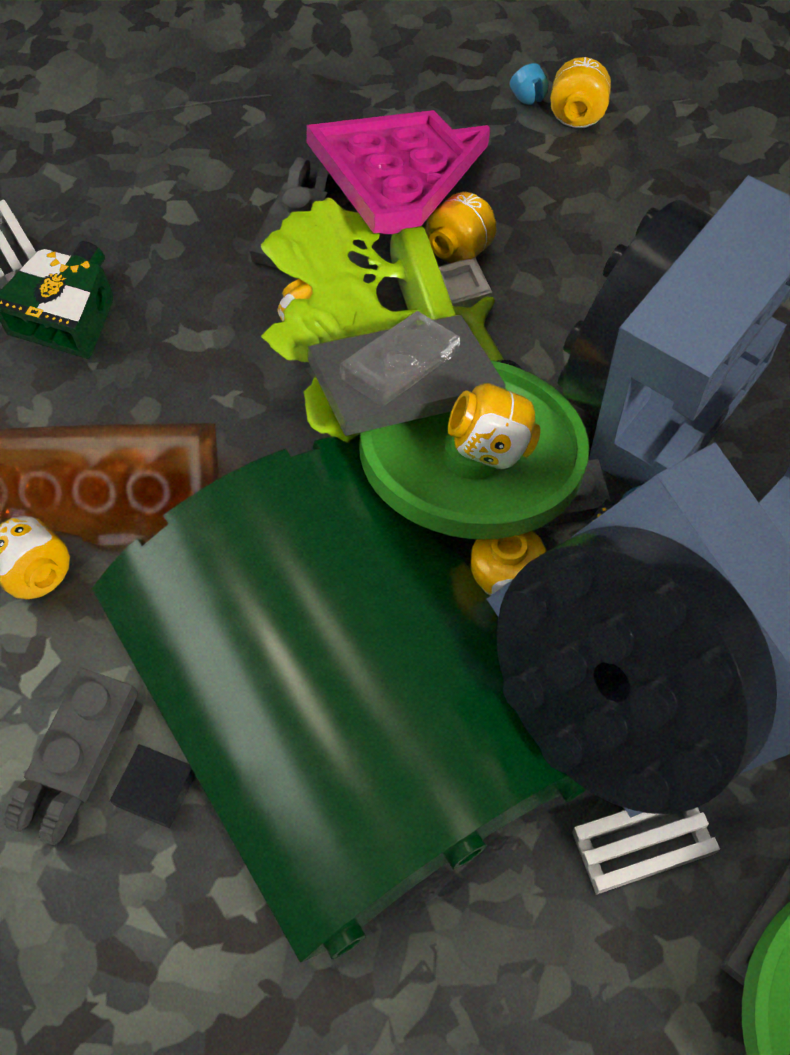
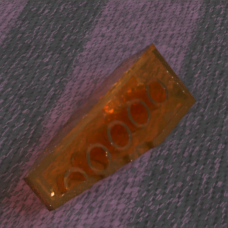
M215 423L106 424L0 429V521L20 516L34 517L44 522L54 533L60 531L83 537L82 541L97 545H129L136 538L143 540L144 543L148 542L168 525L167 520L163 516L195 492L219 479Z

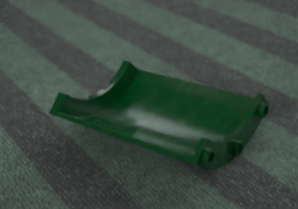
M360 435L354 437L349 443L336 436L318 439L314 441L312 447L314 450L292 457L286 449H283L222 476L164 514L163 516L167 520L168 525L146 543L136 538L110 564L92 587L95 596L300 963L327 951L332 960L347 953L366 938L362 930L365 924L446 863H449L453 870L463 866L487 847L483 839L501 827L560 795L566 802H569L587 790L567 774L555 770L546 762L541 748L529 734L516 710L509 705L504 696V680L497 652L498 616L487 601L490 595L475 581L471 570L444 534L432 531L408 520L392 509L375 492L365 475L360 460Z

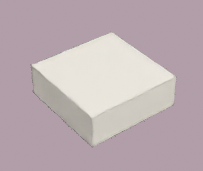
M476 258L461 260L439 267L453 306L471 308L482 298L492 296L490 286Z

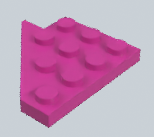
M434 110L307 125V144L372 232L382 234H396L402 229L422 226L487 148L490 135V127L488 125L451 129Z

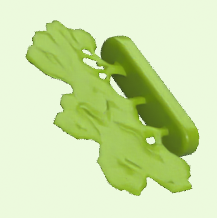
M332 198L315 201L312 204L311 211L291 212L287 218L282 220L281 228L271 232L264 240L261 248L281 271L294 278H299L312 286L313 294L309 299H293L283 311L285 320L272 324L261 337L286 360L309 362L308 346L398 328L406 321H412V324L456 316L424 227L402 229L400 232L392 234L390 240L392 263H389L372 248L373 243L379 239L380 233H373L358 212L344 210ZM353 241H364L367 249H361L353 245ZM353 251L369 257V265H377V269L362 268L350 261L348 257L349 252ZM365 274L376 276L375 280L370 283L363 281ZM384 277H397L408 310L390 311L381 305L376 294V288ZM315 376L312 384L303 391L308 423L321 434L328 433L332 437L336 436L349 443L360 433L344 435Z

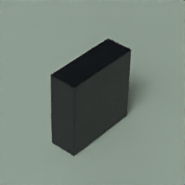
M138 744L110 802L118 808L170 829L194 780L195 773L190 764Z

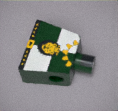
M81 241L71 256L47 249L37 251L0 290V323L7 335L89 360L113 303V292L101 267L105 260L104 253L96 245L87 241Z

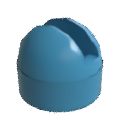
M531 63L520 68L512 76L509 83L516 98L525 105H533L535 100L541 102L547 95L549 88L547 76L537 63Z

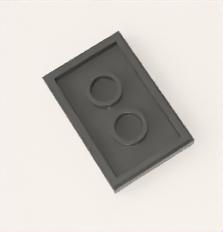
M462 315L308 346V361L345 436L450 412L463 391L472 392L476 386L484 383H491L504 389L506 386Z

